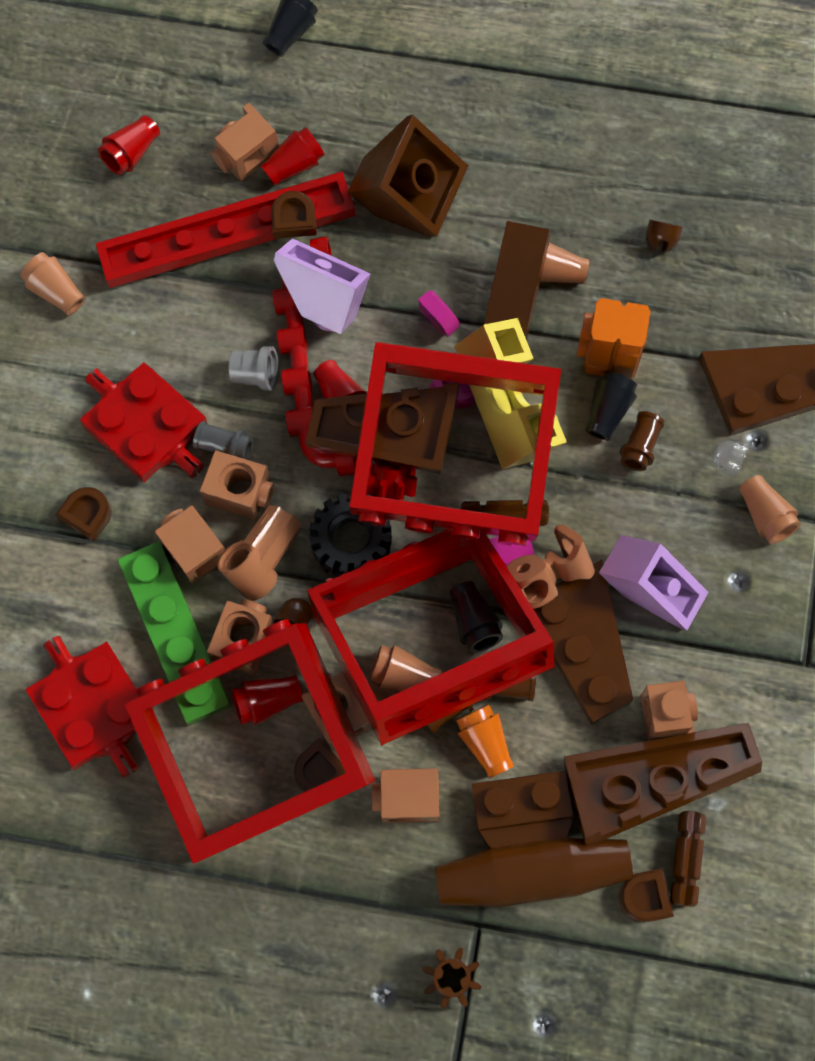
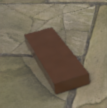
M511 221L506 222L484 325L518 318L527 341L552 233L550 229Z

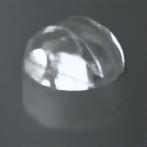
M734 439L720 442L714 449L713 460L715 466L723 473L736 478L750 445Z

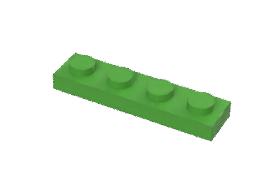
M160 541L119 558L118 562L169 683L180 678L178 669L200 659H205L207 665L212 663ZM219 678L176 697L188 726L231 708Z

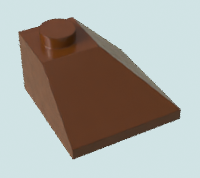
M409 115L363 157L347 193L380 219L429 237H437L469 165L414 115Z

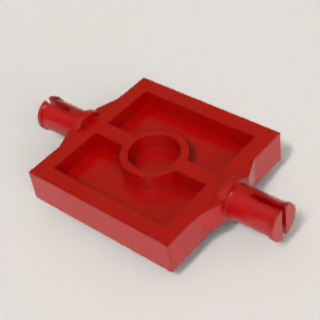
M143 362L128 377L116 384L111 382L98 368L92 370L93 375L91 373L87 375L85 382L102 397L99 403L80 419L82 427L143 483L160 468L173 462L181 467L190 478L196 477L197 472L200 473L204 464L192 455L187 448L194 437L199 423L202 421L207 423V419L151 367Z
M61 636L53 637L52 639L60 654L56 652L50 640L45 642L43 647L48 652L56 668L47 677L26 688V692L73 771L94 758L109 755L120 772V776L122 778L129 776L130 773L121 760L122 758L125 759L132 773L139 769V765L126 747V744L137 733L125 707V703L139 697L134 684L107 641L84 655L72 657Z

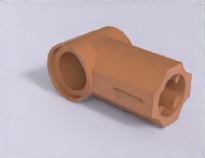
M269 505L245 540L232 544L222 553L218 560L219 571L245 599L251 601L261 599L275 586L278 575L274 568L300 533L301 523L294 515L284 511L281 507Z

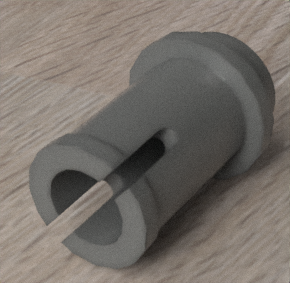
M202 421L195 431L193 447L212 453L216 450L248 460L253 448V438L247 436L245 430L239 429L237 432H233Z

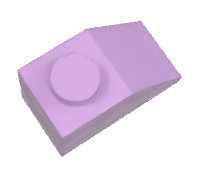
M293 238L275 253L273 261L301 316L313 321L322 330L341 334L356 319L370 273Z
M624 535L619 537L599 572L623 597L686 631L709 593L661 543Z

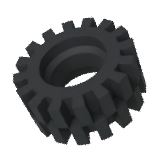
M345 493L339 494L338 501L332 502L331 499L325 501V508L322 511L320 509L316 510L314 513L315 521L310 523L309 539L316 561H319L321 568L326 573L331 571L334 578L360 568L370 560H378L391 553L392 532L390 520H387L386 526H374L372 523L358 521L359 515H353L350 512L351 498L346 499ZM346 522H357L363 525L369 533V539L365 547L354 553H347L338 549L333 541V537L340 525Z

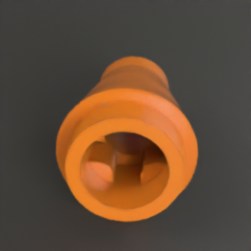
M490 704L456 720L460 729L457 733L485 769L489 778L501 774L514 766L509 755L499 713L494 714Z

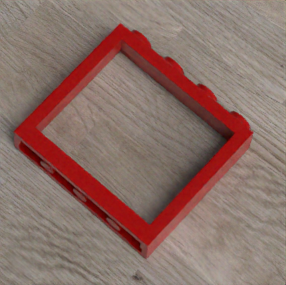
M375 342L349 506L351 514L359 515L358 521L372 523L374 526H386L387 520L405 522V529L421 533H432L433 526L452 529L451 536L462 539L479 540L480 533L499 536L498 543L509 546L512 544L526 546L527 540L535 541L539 534L562 369ZM386 373L542 395L525 519L367 495Z
M446 528L439 534L420 542H412L395 553L378 560H370L360 568L336 578L326 579L327 582L307 590L313 616L381 746L554 668V641L486 534L480 533L479 540L462 539L451 536L452 529ZM473 560L520 638L378 702L335 619Z
M285 619L272 624L262 630L265 638L250 645L247 639L234 642L220 650L223 658L208 665L205 659L185 665L178 669L180 678L166 685L162 678L147 683L136 689L138 698L125 703V707L193 864L376 781L306 623L291 625L289 619ZM289 645L346 773L208 836L153 708Z

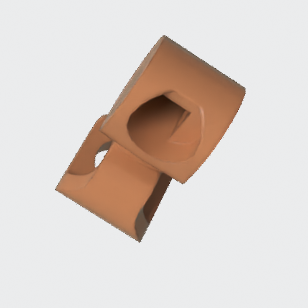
M563 524L556 526L554 533L565 558H561L550 551L545 554L544 560L536 555H524L514 559L507 565L508 570L533 609L547 604L558 595L555 585L557 579L561 578L564 581L590 579L595 573L583 538L580 534Z

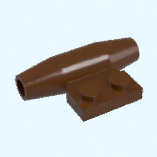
M566 771L473 783L472 791L478 832L489 849L435 866L441 906L505 907L576 897L633 879L632 861L627 840L605 839L585 846L583 838H568L573 822V811Z

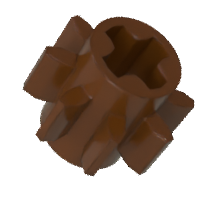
M460 947L455 952L454 959H446L440 949L436 950V956L440 962L436 969L429 966L422 969L426 974L432 975L434 984L428 986L424 993L431 994L438 990L443 995L441 999V1008L443 1009L448 1005L450 997H457L463 1007L468 1006L467 999L463 993L468 988L480 990L482 987L478 982L470 981V972L476 970L479 967V963L473 962L466 966L461 961L463 948ZM450 964L453 970L462 968L465 972V977L460 980L462 989L459 992L454 993L450 987L441 989L437 980L443 977L442 967L444 965Z

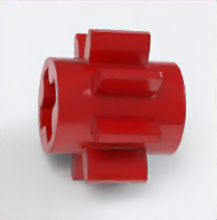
M375 461L371 466L367 495L371 494L374 497L404 501L405 495L415 497L418 480L415 477L416 469Z

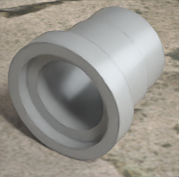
M263 346L260 350L233 351L229 360V377L233 384L259 386L261 390L272 391L276 386L278 378V355L276 349L273 346Z

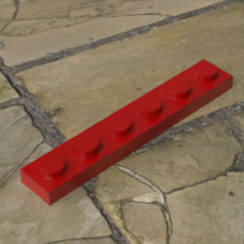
M342 171L95 244L109 288L276 240L272 232L271 209L275 199L285 192H302L312 200L315 208L316 227L354 217L356 212L352 197L347 193L349 188Z

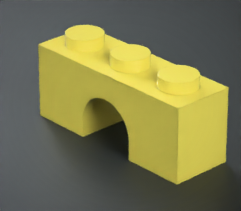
M518 318L485 324L454 346L457 354L526 364L534 359ZM469 385L501 468L506 469L533 461L541 403L530 405L526 402L521 392ZM556 414L550 452L567 443Z

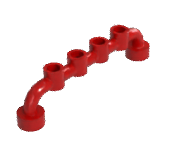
M327 236L310 239V247L332 256ZM282 279V288L274 289L272 294L277 316L285 314L287 328L277 329V341L280 354H290L291 368L281 370L284 393L286 396L294 395L295 410L286 411V424L289 436H299L302 453L310 463L321 468H337L339 477L355 474L356 457L309 448L305 444L313 412L312 379L307 357L308 343L303 317Z

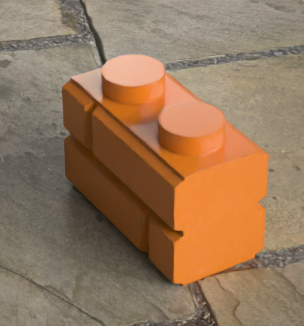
M600 298L598 302L596 301L594 313L585 312L576 355L584 357L583 369L585 374L603 376L605 371H610L626 376L631 380L635 377L646 344L651 312L648 305L627 302L625 306H622L621 301Z

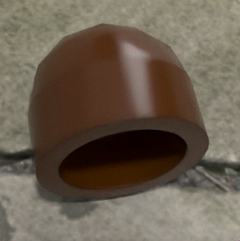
M649 219L646 231L648 246L656 251L660 240H662V252L672 251L680 240L683 227Z
M291 598L285 601L279 608L274 624L289 619L291 625L306 623L310 631L314 620L312 608L302 598Z

